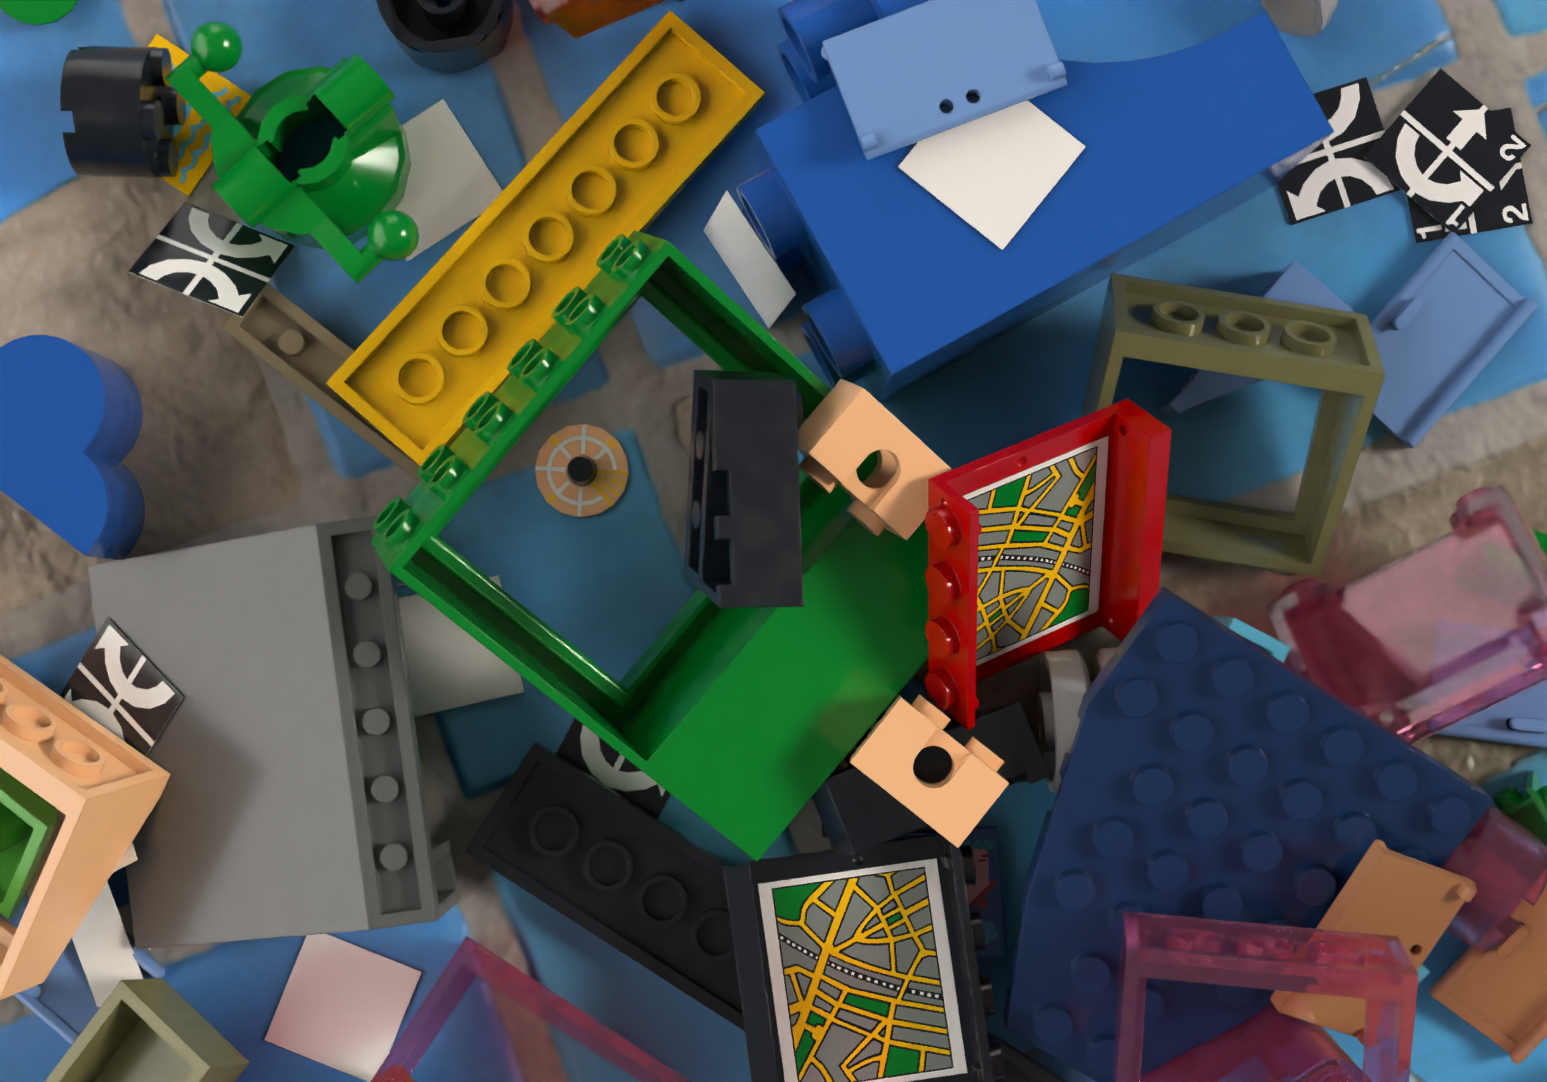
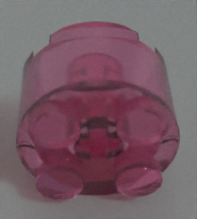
M1493 805L1488 808L1442 866V869L1467 877L1476 884V894L1470 902H1464L1445 931L1479 952L1487 951L1506 939L1520 924L1510 917L1512 912L1522 899L1534 906L1547 884V844Z

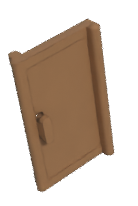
M1375 839L1270 997L1272 1004L1279 1013L1357 1037L1362 1045L1370 1048L1378 1037L1375 1032L1464 902H1470L1476 894L1475 882L1467 877L1389 850L1384 841Z
M1547 866L1428 990L1433 998L1506 1050L1510 1055L1511 1061L1516 1064H1520L1547 1037ZM1516 921L1522 922L1521 925L1515 927L1513 925Z

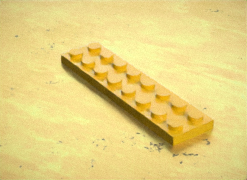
M669 10L331 376L326 384L421 467L434 449L441 444L449 447L467 427L462 423V420L471 405L487 391L494 395L511 376L507 366L516 352L531 339L540 342L556 323L551 317L552 313L562 298L577 286L584 290L601 269L596 265V262L603 250L621 234L628 238L634 230L643 233L764 101L765 92Z

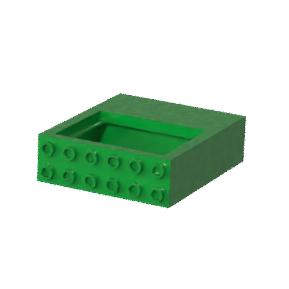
M634 230L628 238L624 234L617 236L603 250L596 262V265L601 270L584 290L577 286L562 298L551 316L556 323L540 342L531 339L516 352L507 366L511 376L494 395L490 391L483 393L471 405L462 420V423L467 427L450 447L445 444L439 445L425 459L417 473L422 480L408 497L403 500L397 496L384 507L373 523L372 528L377 533L370 541L388 571L758 862L928 659V641L925 634V625L928 622V587L925 580V571L928 567V531L925 520L907 541L886 528L879 536H876L847 512V508L852 504L853 500L842 488L836 485L829 494L799 469L804 607L720 608L703 592L697 589L620 682L615 680L438 537L440 532L641 296L723 370L777 372L796 381V390L799 391L803 404L801 425L831 391L825 383L668 240ZM876 451L870 453L856 469L860 481H865L877 464Z

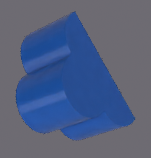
M25 336L0 347V490L84 556L123 560L136 545L143 529L145 520L143 494L134 475L121 463L138 439L143 418L141 397L130 375L113 360L54 336Z

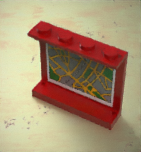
M1125 399L928 479V512L925 516L928 531V567L925 571V580L928 587V622L925 625V634L928 641V674L925 678V685L928 695L935 701L936 707L940 710H946L966 730L975 727V709L979 706V699L976 698L977 682L1039 655L1041 651L1052 649L1100 626H1103L1122 642L1159 592L1171 428L1129 399Z

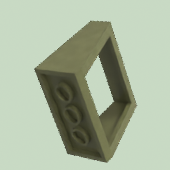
M1111 273L1105 295L1082 417L1112 405L1123 357L1322 389L1294 514L1166 493L1162 556L1175 553L1205 558L1207 561L1221 566L1242 564L1267 568L1271 572L1283 576L1303 574L1320 577L1385 378V371L1367 314Z

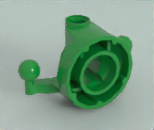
M208 21L198 26L191 36V54L165 79L212 128L210 141L215 173L218 180L211 186L219 196L252 229L262 224L286 241L319 249L324 248L357 284L383 260L393 262L410 256L417 247L419 239L418 227L409 215L395 210L404 197L411 168L407 135L390 104L397 97L378 74L357 53L350 59L345 57L333 69L317 66L286 71L258 88L237 117H235L199 79L207 71L221 73L234 68L242 55L241 37L236 29L224 22ZM322 119L338 121L347 130L344 133L345 135L340 139L335 136L332 139L331 149L326 158L314 167L298 170L297 172L300 176L295 181L290 182L281 171L280 160L281 156H284L285 143L294 130L307 122H321L320 120ZM367 236L368 243L359 251L353 243Z

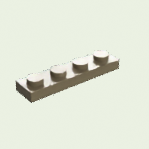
M269 283L243 318L235 314L229 317L221 327L223 330L418 482L422 480L417 475L420 467L326 384L331 376L355 352L351 347Z

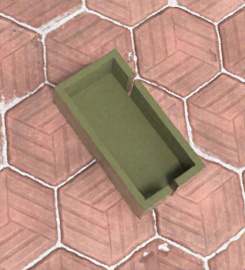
M163 978L121 980L45 1082H235L250 1062Z

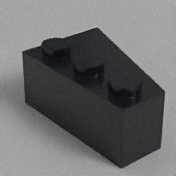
M694 370L683 576L720 608L804 607L798 431L802 423L803 404L801 395L796 390V381L777 372Z
M1020 702L975 711V727L966 730L946 710L943 711L951 719L943 729L946 733L963 746L973 736L1004 761L997 773L1008 781V786L1020 782L1032 784L1050 777ZM938 746L923 748L916 756L913 764L914 774L920 780L928 783L941 781L952 768L950 754ZM857 749L850 751L812 796L835 855L856 854L928 825L850 763V757Z

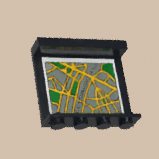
M941 834L887 841L856 854L835 855L833 849L761 859L758 862L754 860L722 865L752 1082H999L1005 1080L1004 1064L999 1042H988L985 1016L995 1015V1003L989 976L979 977L975 951L985 949V934L980 911H969L966 885L976 883L975 865L970 845L957 848Z

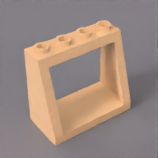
M0 654V768L66 815L18 928L0 916V1000L45 981L112 875V872L158 802L171 774Z

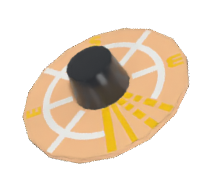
M579 424L566 426L548 438L539 450L535 474L537 487L548 504L562 514L582 518L599 515L614 506L625 491L629 469L627 455L615 437L603 428Z

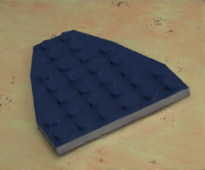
M1162 586L1083 695L1077 714L1080 723L1070 753L1065 752L1059 771L1062 778L1052 811L1047 810L1023 885L1020 904L1022 911L1018 943H1014L1011 961L1013 971L1012 983L1007 989L1003 1012L1005 1027L1010 1032L1096 1082H1131L1242 1024L1272 1003L1270 997L1375 839L1384 841L1389 850L1442 868L1494 801L1485 790Z

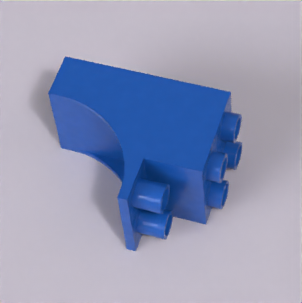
M793 0L777 10L781 25L788 38L777 45V50L785 71L803 104L755 130L756 176L737 185L736 190L745 208L741 212L782 273L786 275L802 267L818 296L802 305L807 321L800 324V328L812 354L832 388L840 379L853 384L864 379L873 397L882 403L1109 278L1111 273H1118L1270 189L1328 138L1334 130L1266 10L1197 45L1161 56L1133 61L1097 63L1059 60V62L1062 61L1066 70L1067 85L1028 101L1086 147L1006 247L1001 250L898 168L917 142L871 160H866L829 62L821 55L822 41L922 4L928 0Z

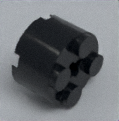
M376 0L384 22L402 50L416 64L441 72L470 70L500 54L507 43V37L510 33L514 16L513 0H451L450 5L443 8H438L443 3V0Z
M87 46L78 47L79 50H71L66 57L62 72L60 111H72L75 133H62L66 154L77 175H91L94 177H175L178 171V149L173 139L174 125H183L185 122L186 100L165 79L172 72L171 55L168 48Z

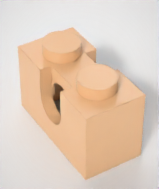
M843 379L839 380L798 431V452L805 457L799 464V469L829 494L836 485L842 488L853 500L852 504L847 508V512L876 536H879L886 528L907 541L925 520L926 513L928 512V479L952 470L867 390ZM876 451L877 464L865 481H860L856 469L870 453Z
M920 694L912 704L899 695L850 757V763L959 848L1008 786V781L997 773L1004 761L973 736L965 746L943 730L951 719ZM929 746H938L945 749L950 754L952 760L951 771L944 779L935 783L920 780L913 771L916 756L923 748Z

